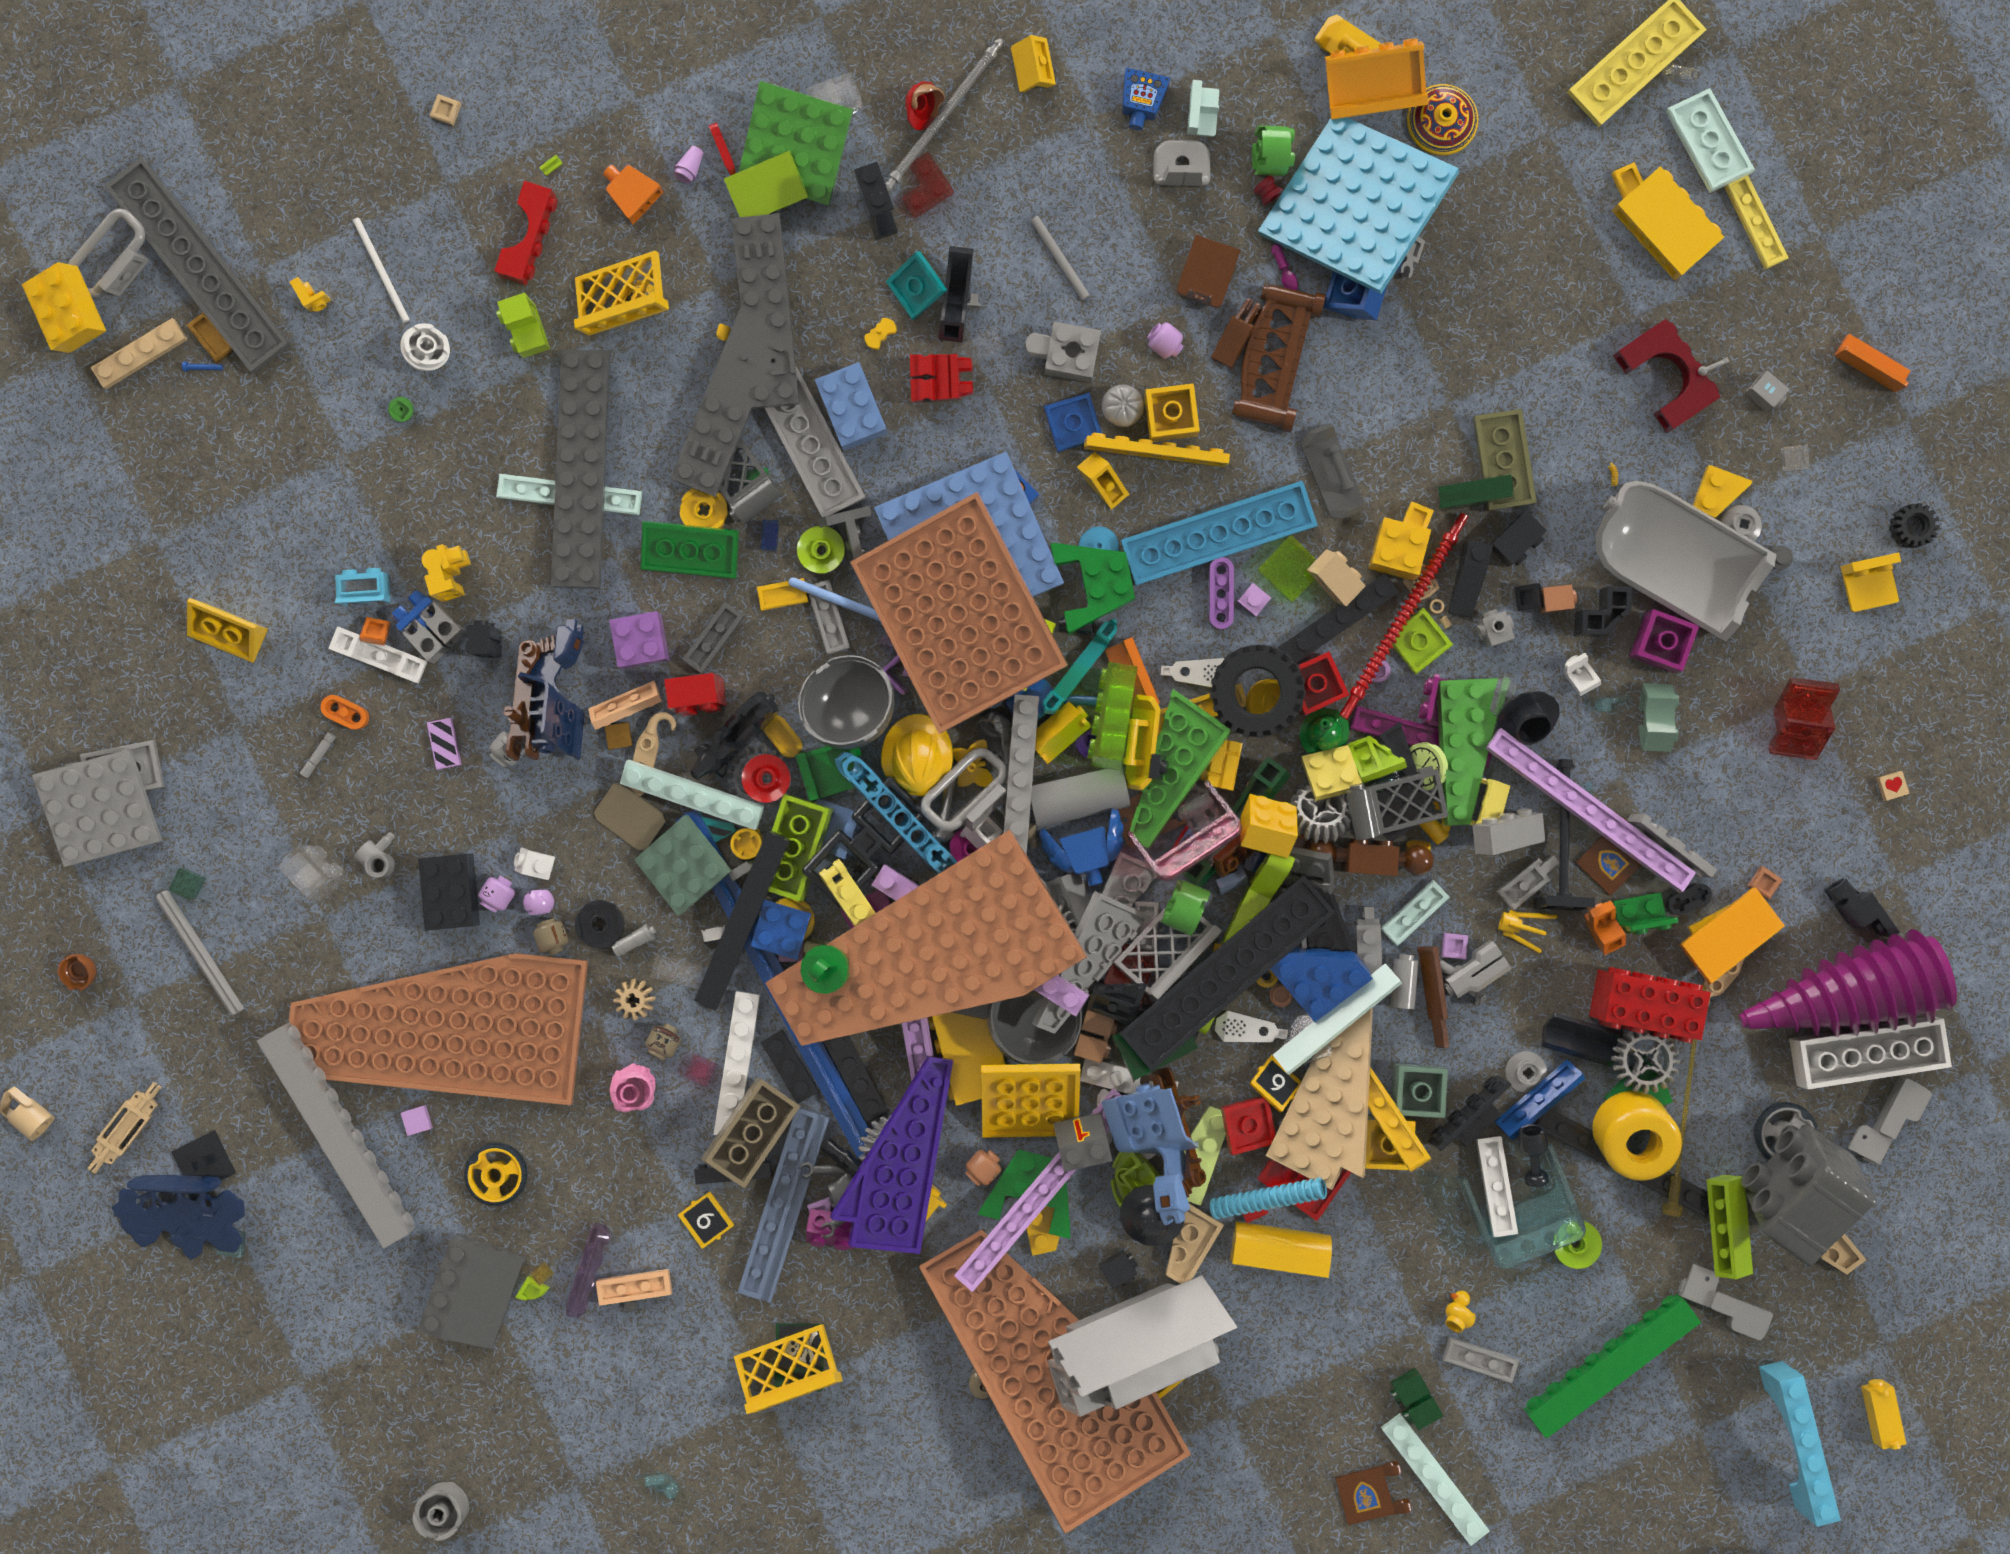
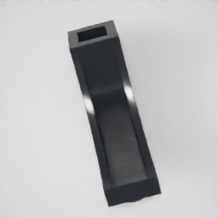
M949 247L945 284L947 291L944 293L939 340L963 343L974 249Z

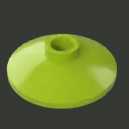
M814 526L801 535L797 544V555L801 564L809 571L818 574L828 573L835 570L841 564L845 555L844 541L834 529ZM821 546L826 548L824 555L817 553L818 548Z
M1571 1220L1564 1223L1556 1231L1553 1248L1557 1258L1564 1265L1574 1269L1589 1267L1599 1258L1602 1250V1239L1598 1230L1590 1223L1583 1220ZM1573 1239L1579 1240L1578 1246H1572L1571 1242Z

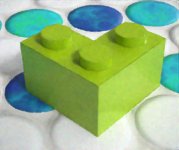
M526 293L497 302L500 309L496 311L501 325H505L507 331L511 330L513 338L510 339V343L515 353L518 352L523 358L550 349L536 305Z

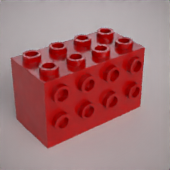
M1609 967L1608 971L1597 970L1589 1016L1599 1019L1598 1024L1620 1029L1622 1025V1029L1644 1034L1646 1029L1650 1030V1034L1654 1031L1653 1036L1667 1039L1669 1037L1687 1043H1692L1693 1039L1702 1041L1711 992L1702 990L1703 985L1684 981L1679 983L1678 980L1656 976V980H1654L1655 976L1634 971L1632 976H1630L1631 971Z

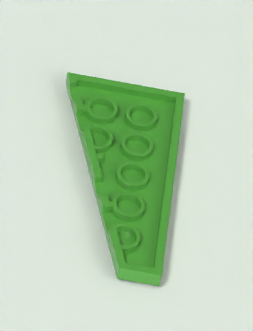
M1507 678L1438 682L1439 745L1448 762V770H1446L1445 774L1446 779L1442 783L1448 817L1443 818L1444 826L1471 824L1489 752L1485 748L1493 736Z
M1172 689L1170 703L1165 712L1155 754L1166 756V761L1169 762L1168 773L1164 775L1163 780L1152 779L1142 790L1139 805L1136 808L1128 834L1147 849H1150L1232 732L1230 728L1175 689Z

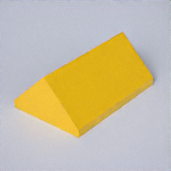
M191 598L187 600V636L252 663L255 661L267 633V628L202 601Z

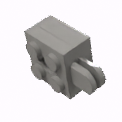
M1054 322L1051 336L1039 333H1032L1028 336L1026 352L1031 357L1047 359L1044 375L1091 383L1101 330Z

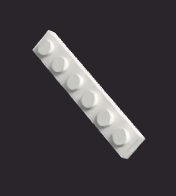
M736 991L713 1135L719 1133L745 1095L761 994Z

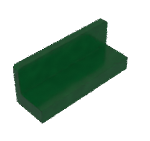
M1511 474L1438 487L1440 497L1439 509L1441 511L1515 499Z

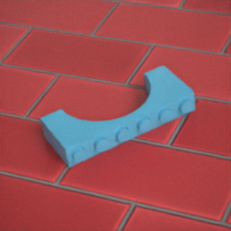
M1783 1361L1759 1366L1764 1390L1773 1399L1785 1421L1797 1457L1799 1479L1798 1482L1789 1484L1794 1507L1817 1527L1841 1521L1804 1376Z

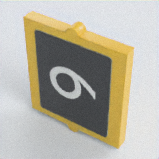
M1270 1055L1263 1066L1257 1068L1258 1072L1249 1085L1279 1112H1282L1289 1101L1294 1099V1095L1302 1081L1293 1073L1287 1074L1276 1058Z
M710 1191L697 1201L693 1200L689 1207L678 1214L702 1249L715 1239L719 1240L722 1234L734 1226L732 1220Z

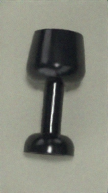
M1525 1125L1520 1128L1518 1146L1524 1155L1530 1156L1531 1169L1526 1172L1524 1181L1530 1187H1543L1549 1183L1547 1172L1540 1167V1155H1543L1548 1150L1546 1133L1540 1125Z

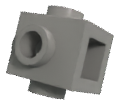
M1497 609L1483 613L1484 618L1477 621L1478 626H1476L1479 638L1484 640L1486 648L1515 638L1512 631L1514 624L1510 615L1506 614V611L1498 613Z

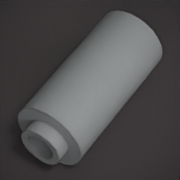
M1399 954V958H1394L1393 973L1402 984L1391 992L1390 1007L1415 1009L1418 960H1414V955Z

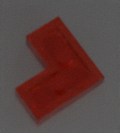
M927 152L909 166L920 186L901 198L914 219H916L955 193L929 152Z

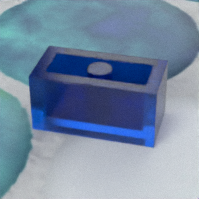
M763 519L762 551L777 552L778 520Z

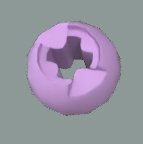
M533 890L524 896L523 905L529 915L550 913L553 909L554 898L548 890Z

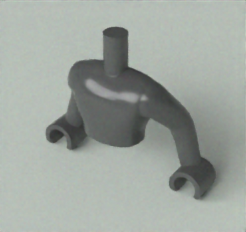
M808 1162L802 1163L798 1169L803 1167L809 1169V1174L803 1175L802 1179H808L811 1175L837 1177L833 1182L826 1184V1191L834 1209L853 1179V1175L844 1168L837 1166H812ZM832 1220L822 1224L820 1229L828 1227L831 1231L830 1234L823 1236V1238L829 1239L834 1234L835 1229L845 1221Z

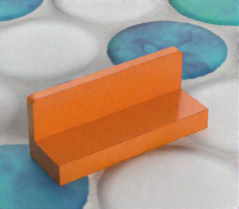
M1851 334L1846 335L1834 355L1894 392L1906 388L1909 383L1906 381V378L1911 370Z
M1133 637L1107 648L1105 653L1131 715L1134 698L1137 694L1152 696L1159 705L1160 702Z

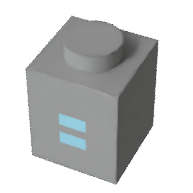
M1766 371L1759 375L1744 394L1766 412L1772 408L1777 409L1786 400L1784 395L1789 391V388L1769 371Z

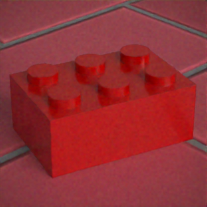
M715 673L664 679L668 709L675 711L676 714L693 716L697 715V710L715 713L721 712V707L727 706L723 678Z

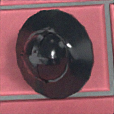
M1530 691L1521 693L1516 697H1512L1500 709L1496 718V729L1502 728L1524 745H1533L1543 740L1553 730L1560 716L1559 704L1552 695L1546 692Z
M1146 1184L1134 1188L1125 1196L1120 1207V1221L1125 1232L1133 1240L1144 1245L1160 1246L1169 1243L1180 1234L1184 1225V1221L1176 1224L1173 1216V1222L1169 1225H1164L1160 1213L1156 1212L1153 1185Z

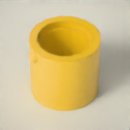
M743 828L732 836L731 849L738 858H756L764 839L760 829Z

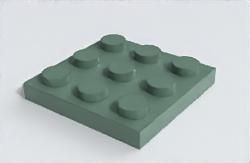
M689 815L683 816L634 859L677 916L682 915L732 872Z

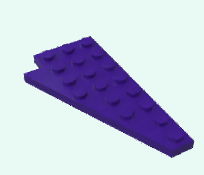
M927 1056L830 1215L832 1220L852 1222L848 1240L850 1247L920 1254L953 1065L952 1059Z

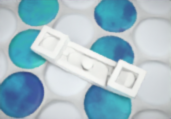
M338 626L328 648L418 684L427 664L426 660L393 647L360 641L359 634Z

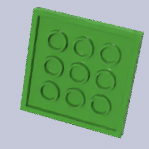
M760 81L739 172L790 151L809 197L806 199L830 205L854 109Z

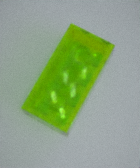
M1108 662L1107 669L1102 668L1098 688L1103 690L1098 692L1095 712H1099V716H1094L1091 735H1095V739H1091L1087 758L1092 759L1091 766L1120 770L1123 762L1138 666Z

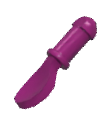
M1278 244L1273 245L1271 252L1279 266L1278 269L1283 272L1281 279L1283 287L1297 290L1299 286L1298 279L1288 268L1290 264L1287 263L1282 247Z

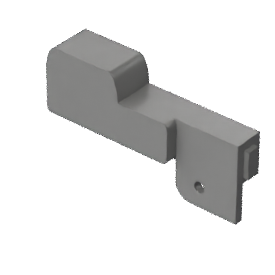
M1898 1077L1873 1128L1867 1125L1859 1126L1848 1149L1861 1155V1158L1865 1161L1880 1165L1892 1140L1897 1138L1905 1120L1919 1121L1932 1096L1931 1092L1908 1078Z
M1693 1263L1688 1278L1684 1277V1280H1681L1678 1295L1726 1314V1325L1729 1328L1754 1339L1762 1340L1768 1331L1773 1313L1765 1308L1716 1290L1719 1277H1715V1272Z

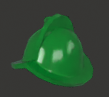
M1323 708L1312 712L1305 718L1300 727L1299 737L1301 745L1309 754L1345 746L1350 730L1348 720L1339 716L1340 711Z

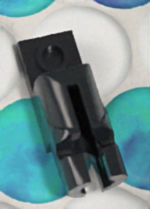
M1844 878L1837 880L1824 890L1830 900H1839L1838 904H1835V908L1838 909L1849 926L1862 929L1872 923L1871 927L1875 933L1883 937L1900 933L1873 893L1862 892L1859 894L1848 880H1844Z

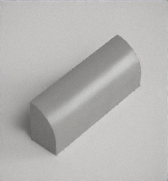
M1122 765L1032 786L1031 805L1037 828L1110 812L1112 808L1118 810L1130 807Z

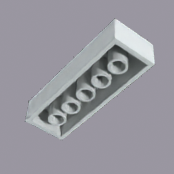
M1924 1017L1917 1018L1915 1027H1911L1905 1020L1898 1021L1896 1031H1893L1887 1023L1879 1024L1877 1034L1873 1033L1868 1026L1859 1028L1858 1036H1855L1850 1029L1840 1030L1838 1037L1832 1032L1820 1033L1818 1037L1813 1034L1789 1038L1796 1085L1805 1089L1952 1067L1944 1019L1935 1017L1934 1023H1929Z

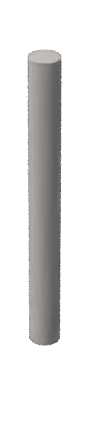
M1039 216L1031 219L1030 222L1081 300L1083 301L1088 298L1090 294Z

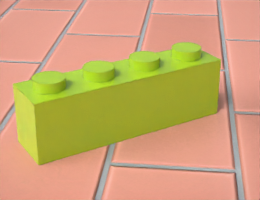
M1720 1175L1706 1179L1715 1277L1739 1279L1753 1274L1746 1188L1741 1184L1742 1176Z

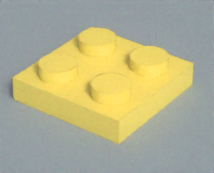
M1348 745L1305 755L1301 758L1315 801L1346 794V791L1350 790L1349 786L1362 783Z

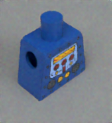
M1126 67L1122 113L1131 115L1129 122L1131 129L1142 130L1145 119L1155 120L1168 90L1170 77Z

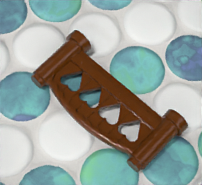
M1271 284L1269 286L1264 285L1261 299L1265 300V305L1255 320V328L1246 343L1241 369L1242 397L1240 401L1235 400L1232 414L1239 418L1281 427L1284 432H1292L1297 409L1289 408L1288 404L1310 316L1320 318L1326 294L1316 292V295ZM1275 310L1281 311L1292 324L1278 329L1271 328L1270 322L1274 320L1272 313ZM1269 333H1274L1286 347L1267 352L1264 349V345L1268 343L1266 336ZM1268 356L1280 370L1261 375L1258 372L1259 367L1262 366L1261 358ZM1258 379L1264 380L1275 393L1255 398L1252 394L1253 390L1256 389L1255 381Z

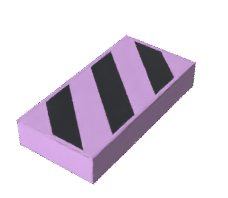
M447 718L427 722L436 770L462 765L453 719Z

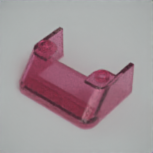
M1208 780L1204 784L1214 804L1223 816L1153 861L1133 832L1127 833L1140 857L1160 881L1176 878L1236 838L1242 831V824L1239 818Z

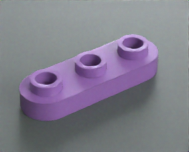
M1224 557L1215 559L1209 567V622L1212 627L1218 630L1228 628L1234 619V566L1229 559ZM1218 566L1225 568L1224 574L1217 573ZM1218 590H1223L1225 592L1224 598H1219L1217 596ZM1217 614H1223L1225 621L1219 622L1216 618Z

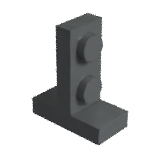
M870 506L818 518L820 528L838 524L840 536L845 545V555L849 571L854 570L850 562L865 554V550L861 548L859 541L860 529L854 520L871 516Z

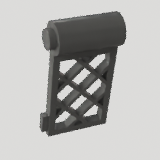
M741 438L739 441L740 445L736 449L745 451L744 463L734 462L732 458L720 492L730 504L732 510L729 513L737 523L741 521L745 524L781 497L782 493ZM732 465L743 467L741 479L730 478ZM748 467L757 468L761 475L753 481L746 480ZM729 482L740 483L739 492L731 497L727 492Z
M1427 766L1417 769L1418 774L1365 787L1364 783L1349 786L1350 790L1346 791L1356 840L1370 839L1383 833L1448 817L1439 770H1433V766ZM1433 776L1434 786L1429 793L1420 786L1425 778ZM1403 783H1408L1414 787L1408 798L1397 793ZM1385 788L1391 792L1385 804L1378 801L1376 790ZM1418 790L1427 795L1421 807L1411 802ZM1395 796L1405 801L1399 813L1389 808ZM1431 799L1438 802L1440 813L1430 814L1426 811ZM1409 804L1419 810L1413 820L1403 817ZM1386 811H1389L1396 818L1392 825L1384 827L1382 817Z

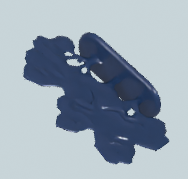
M144 1175L136 1177L126 1183L127 1188H123L119 1192V1202L111 1207L114 1215L120 1218L121 1228L131 1235L139 1246L146 1247L154 1243L162 1231H167L170 1233V1241L176 1247H181L189 1260L196 1258L202 1253L205 1241L210 1242L219 1251L231 1253L236 1252L239 1249L238 1246L243 1242L239 1231L232 1224L245 1216L244 1201L237 1199L236 1195L230 1190H224L217 1197L213 1198L206 1193L221 1185L222 1181L218 1177L187 1175ZM135 1191H146V1193L139 1196ZM156 1192L175 1193L176 1198L173 1202H163L158 1198ZM181 1193H199L195 1201L181 1195ZM151 1197V1206L148 1209H144L143 1203L145 1199L150 1200ZM141 1198V1202L136 1204V1199ZM155 1200L160 1202V1206L155 1204ZM205 1200L210 1202V1207L206 1206Z

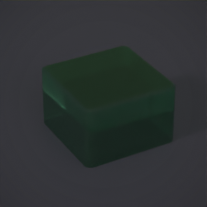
M179 868L169 887V891L188 900L196 899L206 878L189 869Z

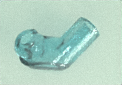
M669 1474L645 1475L646 1488L660 1486L664 1490L665 1497L672 1499L677 1496L679 1485Z

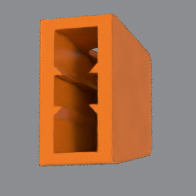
M610 165L603 173V176L611 182L606 187V191L632 225L664 193L657 182L630 165H627L621 172L615 166Z

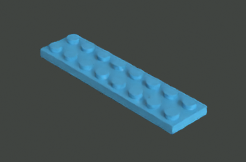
M1302 480L1122 539L1120 542L1123 551L1126 552L1134 584L1138 586L1221 557H1227L1315 528L1318 525Z

